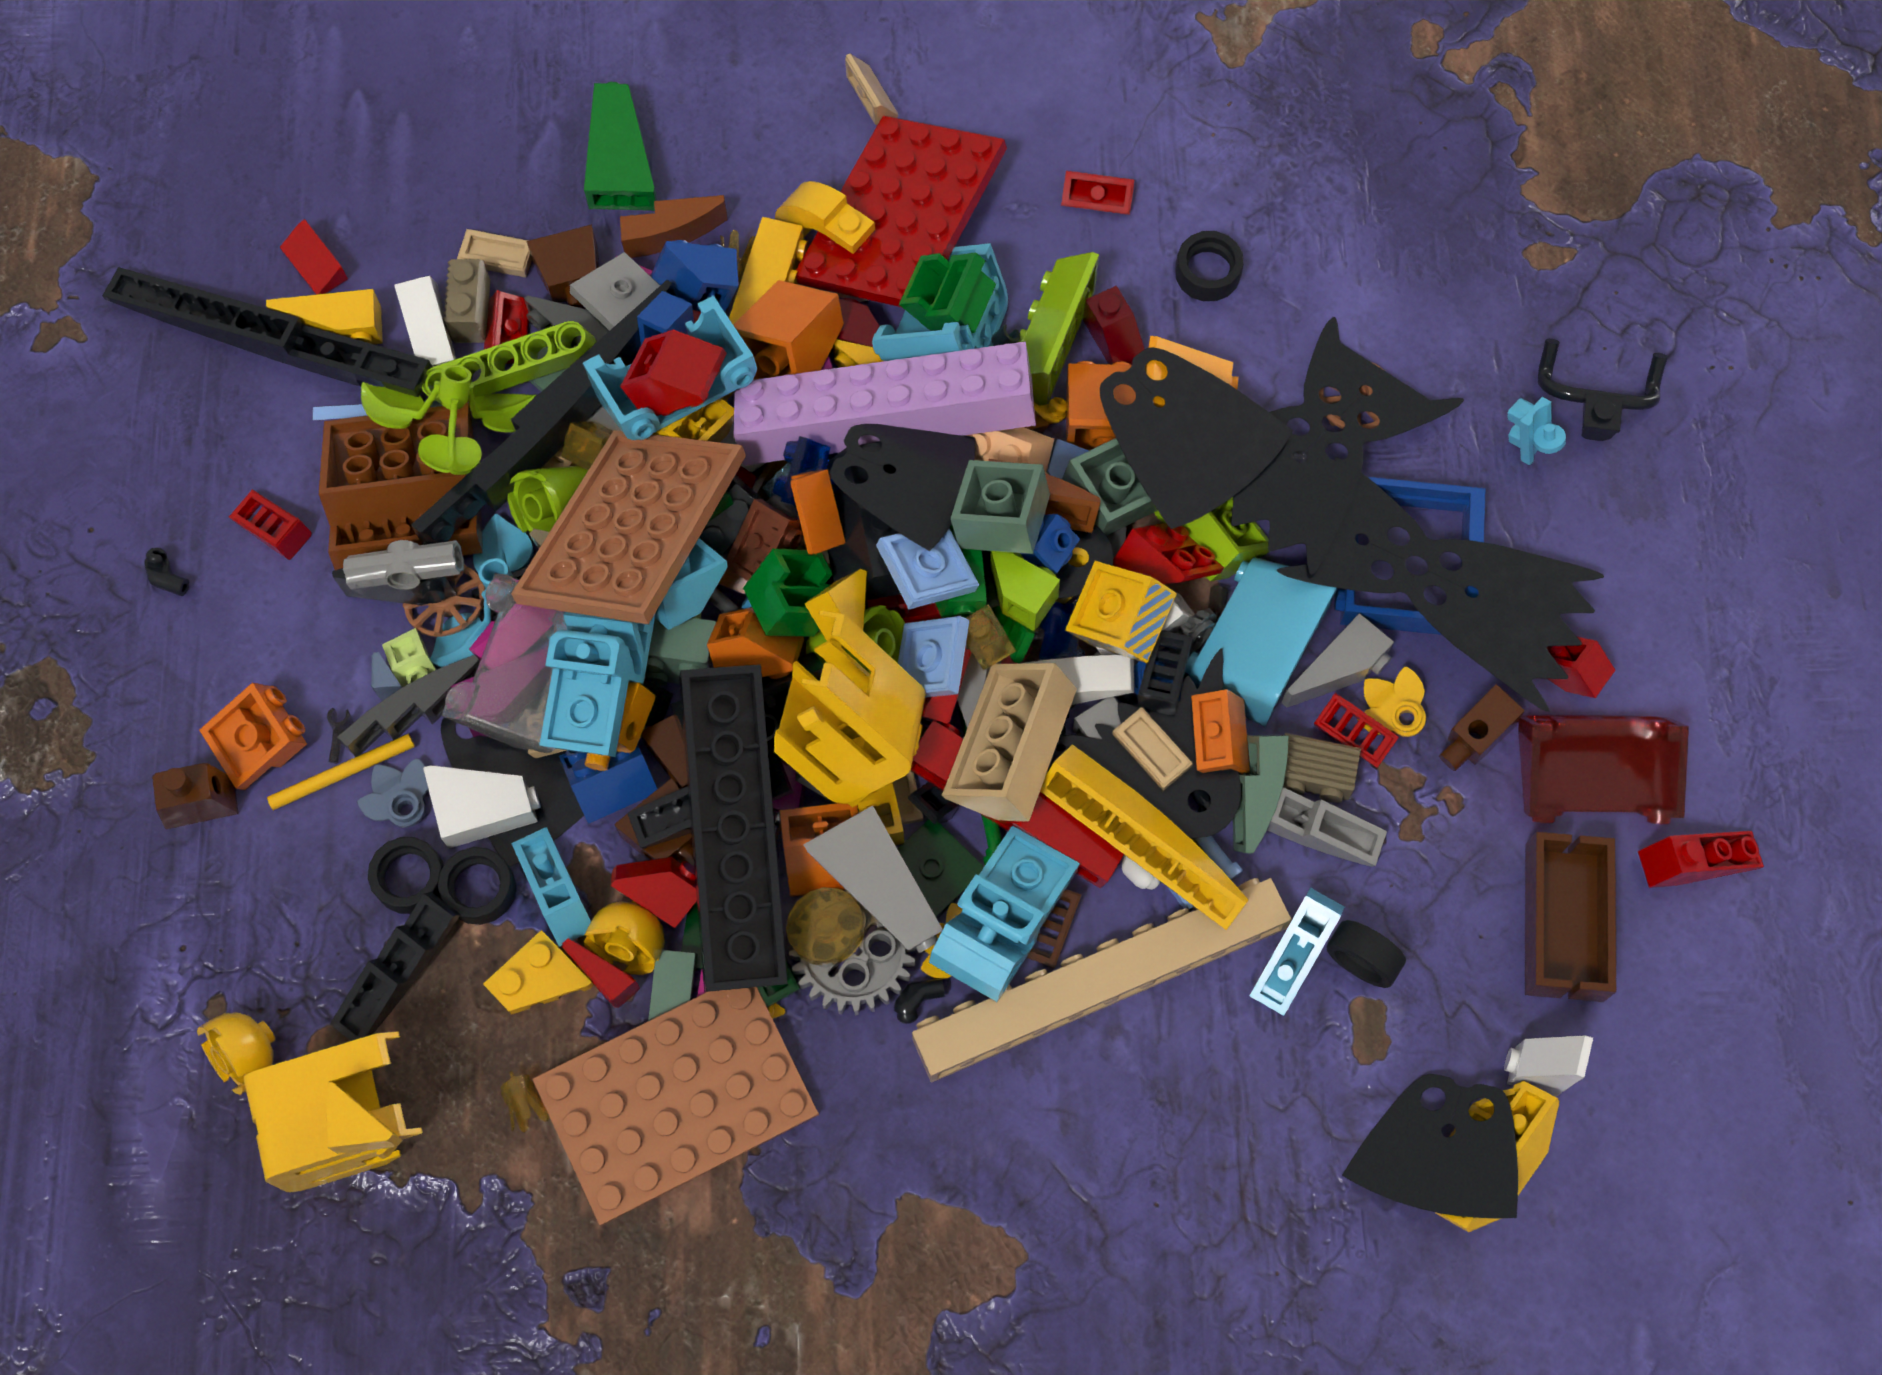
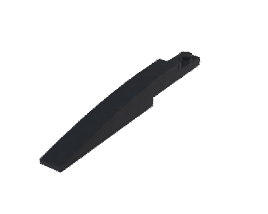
M120 267L117 268L102 295L105 300L176 327L281 363L360 387L362 382L419 397L422 385L425 384L427 378V370L433 367L428 359L306 326L296 316Z
M669 280L661 284L511 418L516 431L411 524L422 545L447 542L453 533L468 519L476 516L485 504L497 511L508 501V493L514 490L515 482L510 483L512 477L524 470L541 469L580 429L601 405L588 378L583 362L599 354L607 364H614L613 360L618 357L621 358L625 366L632 364L641 347L637 316L662 291L676 296L673 284Z

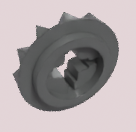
M1209 608L1197 611L1193 617H1189L1188 621L1177 632V634L1193 637L1189 657L1193 651L1197 652L1206 643L1216 625L1217 615ZM1169 648L1170 653L1181 654V650Z

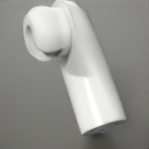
M1123 855L1122 871L1135 886L1141 889L1153 890L1160 884L1157 878L1129 857Z

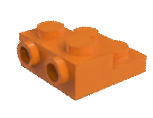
M252 682L199 729L236 789L246 790L269 768H281L307 745L302 736L306 731L303 723L294 715H288L283 707L287 702L286 697L275 686Z

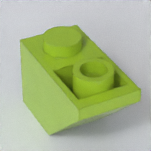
M991 551L990 568L1002 613L1035 632L1059 597L1060 579L1048 568L1043 566L1037 567L1024 560L1020 553Z

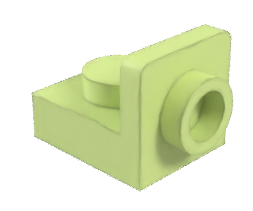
M416 628L382 644L391 671L402 687L436 670L430 660L423 639Z

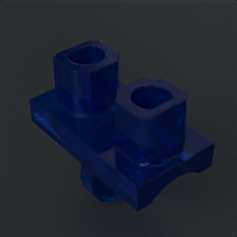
M799 436L798 441L786 443L783 456L785 461L792 463L788 477L780 475L776 478L773 493L781 497V502L796 507L791 488V476L827 469L830 446ZM829 476V477H830V481H831V485H833L834 482H833V480L831 479V476Z
M1079 597L1070 604L1055 602L1039 626L1045 630L1038 657L1040 660L1085 656V651L1078 645L1080 639L1065 631Z

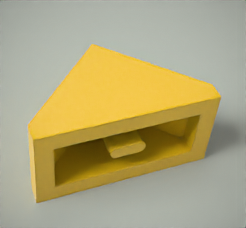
M859 569L837 580L804 603L827 641L830 639L836 640L831 635L833 627L819 615V611L845 614L863 631L866 570Z
M332 1081L327 1085L326 1129L328 1149L341 1154L393 1148L403 1141L341 1087Z

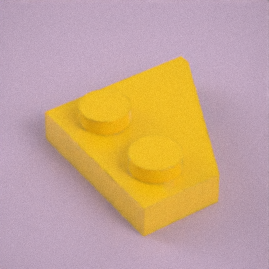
M542 930L483 983L511 1015L530 1009L535 1004H546L558 1000L560 996L578 990L586 991L594 986L587 976Z

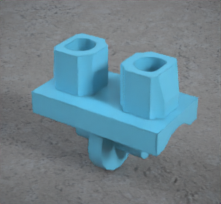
M1541 397L1534 405L1519 398L1509 409L1508 420L1515 424L1508 434L1509 442L1520 448L1522 462L1531 465L1537 451L1552 454L1560 451L1566 444L1564 429L1552 424L1551 401Z

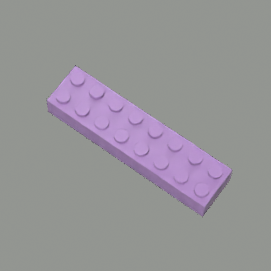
M1026 341L753 380L748 386L735 390L734 438L737 445H742L746 454L742 462L743 466L840 453L846 448L844 439L848 430L860 424H883L961 436L1036 426L1032 376ZM863 435L859 438L858 443L863 445L879 442L880 440L872 435Z

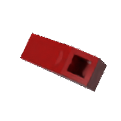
M1752 831L1673 835L1638 851L1649 888L1678 886L1764 867L1759 847Z

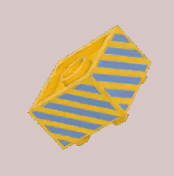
M1094 561L1065 631L1091 646L1148 663L1177 593L1153 577Z

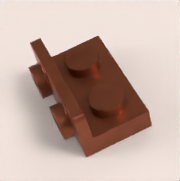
M754 499L727 556V569L749 581L773 548L797 549L804 537L799 517H790L764 500Z

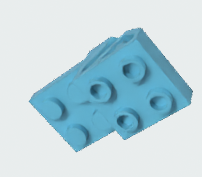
M565 612L563 616L567 630H557L550 637L545 666L553 668L539 746L616 757L628 683L638 682L644 684L655 614L649 625Z
M1012 826L980 874L974 876L961 895L957 904L963 910L961 914L945 924L931 952L929 963L998 1002L1035 945L1041 926L1075 876L1080 863Z

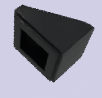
M927 782L908 796V799L934 825L949 821L959 807V804L945 799L942 796L943 790L930 782Z

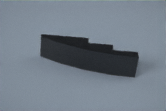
M773 756L769 758L773 802L794 792L780 757ZM688 786L628 812L641 849L691 833Z
M423 893L405 924L395 928L377 959L368 961L330 1025L350 1041L372 1035L418 978L460 914L434 893Z

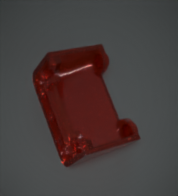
M1522 715L1518 722L1524 813L1532 817V821L1539 823H1554L1556 816H1562L1564 812H1637L1640 815L1647 816V822L1653 824H1670L1671 818H1684L1689 726L1671 718L1659 716Z

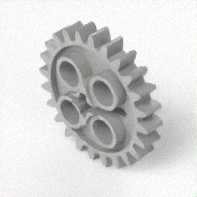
M832 890V902L828 904L822 898H816L819 910L814 911L806 907L804 911L809 921L796 920L795 922L796 928L802 932V935L790 936L791 943L800 947L789 951L790 959L801 961L792 967L793 974H805L798 982L800 988L804 989L812 986L813 988L809 994L810 1000L814 1001L822 995L824 996L823 1009L827 1010L833 1002H836L839 1014H843L847 1005H852L855 1015H859L861 1004L865 1003L871 1012H875L874 1000L878 998L884 1004H890L887 992L891 990L900 995L902 989L897 982L898 979L903 981H910L911 979L910 974L904 967L915 966V958L906 955V953L915 951L916 947L907 950L847 890L845 898L841 899L835 890ZM853 916L859 918L862 924L856 931L850 932L842 929V921L847 917ZM876 925L877 929L860 943L869 927ZM878 941H885L891 946L890 952L882 957L873 955L870 952V948ZM860 943V955L857 956L852 953L845 960L847 956L845 947L855 948ZM830 945L834 947L836 953L830 960L822 961L815 957L816 950L820 946ZM845 960L839 972L834 977H830L828 975L829 972ZM859 970L864 973L865 979L860 985L850 986L844 981L845 975L849 971Z

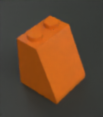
M778 280L733 325L754 356L757 372L753 380L820 371L844 323L838 294Z
M1080 361L1076 364L1068 363L1066 380V442L1090 451L1116 438L1101 402L1100 385L1114 372H1126L1132 366L1127 362H1116L1112 365L1095 364L1091 361ZM1120 384L1114 388V398L1120 404L1130 405L1135 401L1136 393L1129 385Z

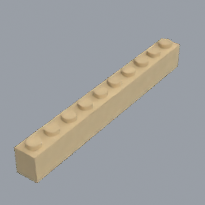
M1254 878L1238 886L1249 900L1227 930L1197 909L1190 912L1188 908H1184L1169 915L1167 923L1154 927L1153 923L1146 924L1134 930L1132 938L1120 943L1117 938L1106 941L1096 948L1097 953L1085 958H1083L1082 954L1071 956L1061 962L1062 968L1050 973L1046 969H1042L1027 976L1025 984L1013 989L1011 985H1008L998 1002L990 998L976 1004L974 1000H970L956 1006L953 1009L954 1014L940 1020L938 1016H932L919 1022L916 1025L918 1029L912 1032V1040L930 1082L937 1081L1287 929L1292 919L1272 879L1269 878L1260 882L1258 878Z

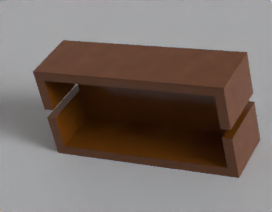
M1536 832L1525 844V995L1561 998L1568 992V999L1604 1002L1616 993L1615 838L1580 835L1572 843L1571 834ZM1568 847V853H1562Z

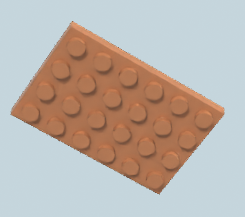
M613 430L512 591L511 595L516 604L649 625L744 461L746 454L742 445L651 435L644 440H631L622 431Z
M757 987L706 992L532 1079L600 1226L819 1116Z

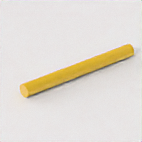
M408 733L267 797L268 803L274 811L415 747L414 742Z

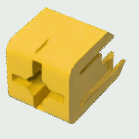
M819 611V615L833 627L831 635L836 640L830 639L814 649L827 662L823 665L820 681L799 662L795 661L793 663L792 679L779 729L775 731L774 752L829 800L839 804H848L906 776L910 772L926 693L921 684L845 614ZM842 645L871 671V674L841 648Z
M399 1031L372 1034L258 1069L243 1077L252 1121L256 1124L258 1131L256 1139L267 1183L285 1192H298L387 1165L401 1157L400 1150L394 1151L397 1147L337 1154L327 1148L326 1087L331 1081L346 1091L402 1140L423 1133L421 1127L406 1129L400 1103L381 1108L372 1070L391 1064L386 1041L399 1038Z

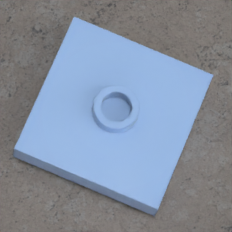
M950 528L930 551L900 533L882 537L876 544L908 609L973 593L979 586Z
M962 616L904 624L898 664L922 685L926 693L925 698L959 693L969 620Z

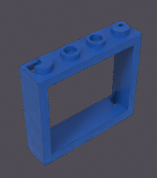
M1368 477L1399 506L1463 512L1462 540L1484 542L1486 488ZM1358 534L1355 536V540H1356L1357 543H1358ZM1468 586L1465 588L1467 596L1476 598L1479 595L1475 587ZM1337 589L1334 610L1340 611V625H1349L1360 613L1379 629L1442 635L1419 611L1355 605V590Z

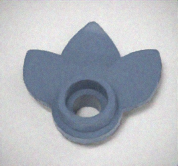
M415 758L405 767L403 773L392 767L375 765L371 778L373 793L357 801L363 814L374 821L390 820L394 825L402 828L418 824L424 817L426 810L423 800L428 791L423 769L425 765L418 758ZM405 805H413V810L410 814L401 815V809Z

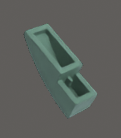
M1247 735L1250 772L1239 774L1241 799L1239 808L1233 818L1234 851L1254 853L1267 831L1276 811L1284 784L1289 736Z

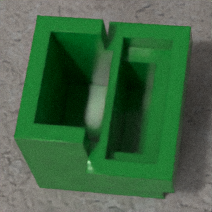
M940 253L922 255L899 305L930 331L942 330L944 323L958 322L959 326L969 325L971 333H975L996 283L981 271L985 260L977 253L952 255L950 261Z
M773 548L743 587L766 636L814 637L820 629L804 603L831 585L825 583L832 576V572L821 552L810 555L807 550Z

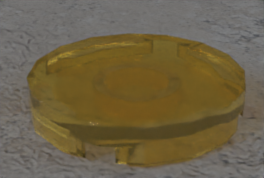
M823 887L808 892L796 901L788 914L786 931L789 943L800 958L813 965L831 962L836 964L843 962L855 953L864 938L865 919L862 909L850 894L838 888Z

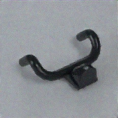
M1550 338L1545 340L1538 370V384L1544 392L1553 397L1584 403L1581 433L1583 438L1595 441L1609 440L1616 433L1620 432L1622 408L1644 410L1650 409L1659 403L1660 384L1668 358L1667 355L1663 353L1653 354L1646 380L1645 395H1629L1576 388L1554 381L1552 374L1560 342Z

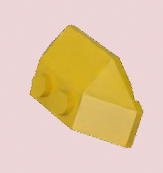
M1525 1081L1513 1085L1514 1088L1503 1090L1508 1098L1514 1122L1518 1164V1196L1548 1154L1560 1102L1557 1097ZM1483 1098L1474 1102L1468 1112L1472 1119L1485 1121L1492 1117L1494 1105L1489 1099ZM1456 1128L1454 1129V1131L1451 1133V1135H1450L1449 1137H1451V1136H1453V1135L1455 1134ZM1435 1212V1214L1467 1232L1499 1220L1494 1218L1454 1216Z

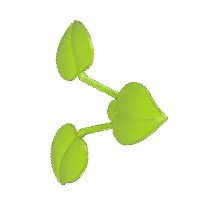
M448 365L442 369L441 379L434 382V389L425 403L420 395L415 397L362 382L361 402L366 414L375 423L394 429L407 428L412 424L413 419H423L436 397L439 396L442 405L450 409L448 437L440 434L425 437L419 443L418 454L421 461L430 468L443 473L450 472L454 475L470 473L480 464L482 456L481 448L474 439L455 437L458 409H461L469 402L472 416L475 419L482 418L483 425L488 429L498 432H515L516 430L511 418L532 401L536 395L489 394L474 397L471 372L460 365Z

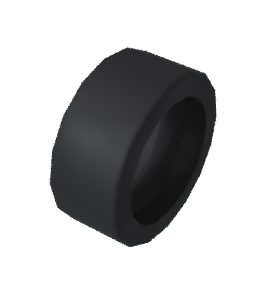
M1201 231L1191 235L1182 243L1176 259L1175 274L1181 290L1191 298L1203 302L1218 301L1228 297L1237 288L1244 266L1243 252L1236 241L1228 235L1217 231ZM1201 252L1218 254L1229 263V273L1226 277L1219 280L1199 278L1189 269L1190 258Z
M399 837L388 841L375 852L369 863L368 881L371 891L386 908L399 914H411L423 893L432 892L440 898L438 881L444 863L438 853L427 842L416 837ZM407 854H415L422 857L428 863L430 869V877L426 886L417 894L409 897H399L392 894L385 882V873L390 864L397 858Z
M471 847L458 851L446 861L440 871L438 890L441 900L460 914L458 919L467 924L483 925L497 920L508 911L515 899L516 881L513 871L500 854L488 848ZM483 864L493 868L498 874L500 880L499 892L487 905L478 908L468 907L462 904L456 897L455 882L460 873L468 867Z
M1342 921L1327 944V952L1341 967L1361 980L1382 988L1392 986L1406 963L1405 955L1392 941L1374 929L1356 921Z

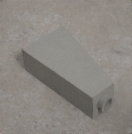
M873 806L803 844L807 852L907 950L916 947L917 951L921 953L936 944L938 940L936 934L940 933L943 929Z

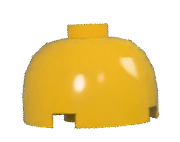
M634 901L614 902L600 909L589 924L585 933L587 936L584 940V945L588 950L612 965L613 960L629 965L624 972L634 975L651 973L654 970L655 962L660 959L665 944L663 926L658 918Z
M234 1012L224 1013L198 1027V1036L205 1033L207 1041L201 1044L205 1055L224 1083L231 1077L238 1085L232 1089L236 1094L242 1095L246 1092L243 1078L246 1074L271 1066L273 1063L274 1054L270 1043L275 1041V1037L270 1027L264 1021L257 1024L250 1016Z

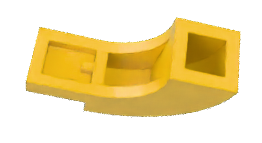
M814 181L800 184L775 213V220L802 225L804 237L811 229L817 230L852 254L875 231V222L847 204L846 195L828 185Z

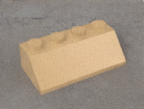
M1055 663L991 665L942 793L945 799L995 820H1030L1077 690Z

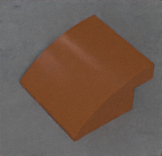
M467 402L461 409L457 410L455 437L474 439L471 412ZM444 406L430 407L423 419H413L412 424L403 429L381 426L371 420L369 416L324 421L318 494L330 525L328 553L335 570L343 568L344 559H347L350 555L385 551L388 545L394 541L408 540L417 543L419 546L422 545L411 524L467 475H454L450 472L443 473L434 470L422 462L418 454L419 443L425 437L434 434L448 437L450 409ZM481 509L476 516L468 519L448 540H457L461 546L462 556L483 553Z

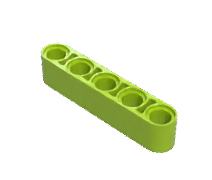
M564 322L432 367L427 370V378L425 384L422 385V390L429 396L434 389V382L441 379L442 369L448 365H460L467 368L472 376L477 370L481 369L480 377L476 381L472 382L471 376V384L474 385V397L486 396L569 368L597 341L578 322ZM577 336H581L578 346L571 348L572 340ZM548 347L547 354L543 358L538 359L537 356L540 350ZM514 358L513 366L505 371V365L508 360ZM437 396L435 401L442 405L439 396Z

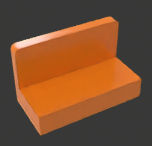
M828 469L791 476V488L808 554H817L845 544Z
M1228 689L1192 695L1197 771L1207 773L1233 769L1241 774L1249 773L1250 765L1244 699Z

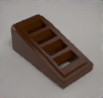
M1065 889L1060 899L1070 903L1068 910L1054 906L1051 913L1065 918L1063 924L1061 925L1046 919L1042 925L1059 932L1057 939L1039 933L1036 940L1054 947L1052 954L1032 948L1026 958L1053 968L1056 967L1082 896L1081 894Z

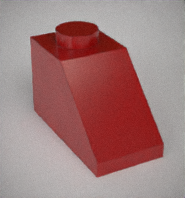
M1577 637L1582 643L1580 646H1548L1546 649L1568 675L1567 679L1548 680L1565 692L1596 698L1616 671L1597 640Z
M672 857L620 864L616 865L612 870L611 886L674 928H676L697 901L694 866L686 861L680 863Z

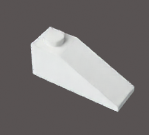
M1588 1036L1524 1039L1515 1049L1510 1048L1504 1065V1071L1509 1072L1507 1084L1513 1086L1525 1081L1555 1097L1585 1077L1593 1038Z

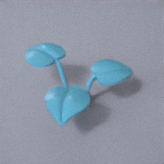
M494 514L482 531L483 553L473 555L474 567L486 588L481 593L484 599V619L481 622L480 618L477 617L472 624L458 633L436 637L434 651L430 657V660L436 666L444 667L474 655L469 648L491 622V599L503 600L512 596L511 593L518 583L512 573L525 568L533 556V544L529 536L498 514ZM560 611L543 632L548 643L550 637L557 630H567L563 616L564 611ZM461 613L460 615L466 621L472 613ZM454 616L443 624V631L460 625Z

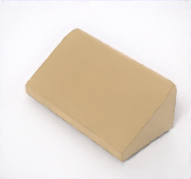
M851 53L846 55V77L874 124L878 125L883 116L897 118L898 112L870 66Z

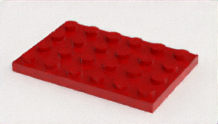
M883 116L840 191L846 195L847 204L875 222V231L854 254L818 231L796 269L798 271L796 275L797 284L901 307L899 303L920 256L940 253L948 260L1007 150L1005 140Z

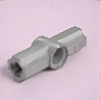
M398 540L390 543L385 551L350 555L343 561L346 584L350 589L388 584L395 589L409 590L419 586L420 580L458 575L464 570L461 546L457 540L420 546L413 541Z

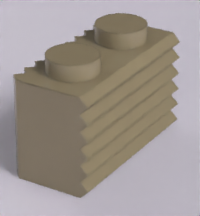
M451 259L448 262L449 267L447 268L449 273L447 274L448 280L446 281L448 286L445 287L447 292L445 293L446 299L444 300L446 305L444 306L445 312L443 313L445 317L443 321L454 343H483L486 341L491 280L486 271L487 268H485L484 261L480 259Z
M1285 733L1284 735L1289 736L1288 760L1283 787L1299 795H1303L1305 792L1320 794V799L1331 803L1349 800L1355 787L1361 748Z

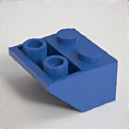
M684 240L666 241L650 276L659 285L669 280L673 284L676 297L683 298L691 303L695 311H700L698 303L714 295L725 312L738 288L737 250L725 248L719 244L700 245L691 244Z
M638 744L631 753L616 752V757H610L607 771L586 767L587 753L567 750L566 753L559 756L570 786L588 824L641 801L657 790V786Z

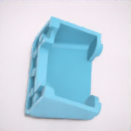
M991 243L954 247L948 258V261H950L952 255L977 253L985 260L981 271L996 283L976 332L971 333L969 325L959 326L958 322L944 323L942 330L930 331L905 310L896 332L891 325H881L873 336V349L880 356L881 360L890 361L993 346L991 338L1000 329L1006 314L1008 293Z
M714 295L698 303L701 314L695 323L692 320L685 323L688 335L722 347L727 353L720 367V373L715 378L708 392V398L701 405L678 409L667 416H656L652 409H637L620 387L631 364L625 366L620 357L613 360L614 364H607L599 354L583 362L598 400L628 439L644 440L654 432L737 389L748 386L753 381L757 372L754 356Z
M1253 557L1250 563L1246 561L1241 563L1234 577V581L1238 582V585L1200 654L1194 651L1191 654L1185 672L1189 674L1198 689L1211 660L1219 649L1222 648L1223 690L1228 689L1243 698L1246 718L1266 727L1275 710L1274 707L1282 696L1316 628H1318L1329 609L1337 588L1286 577L1277 572V569L1290 566Z

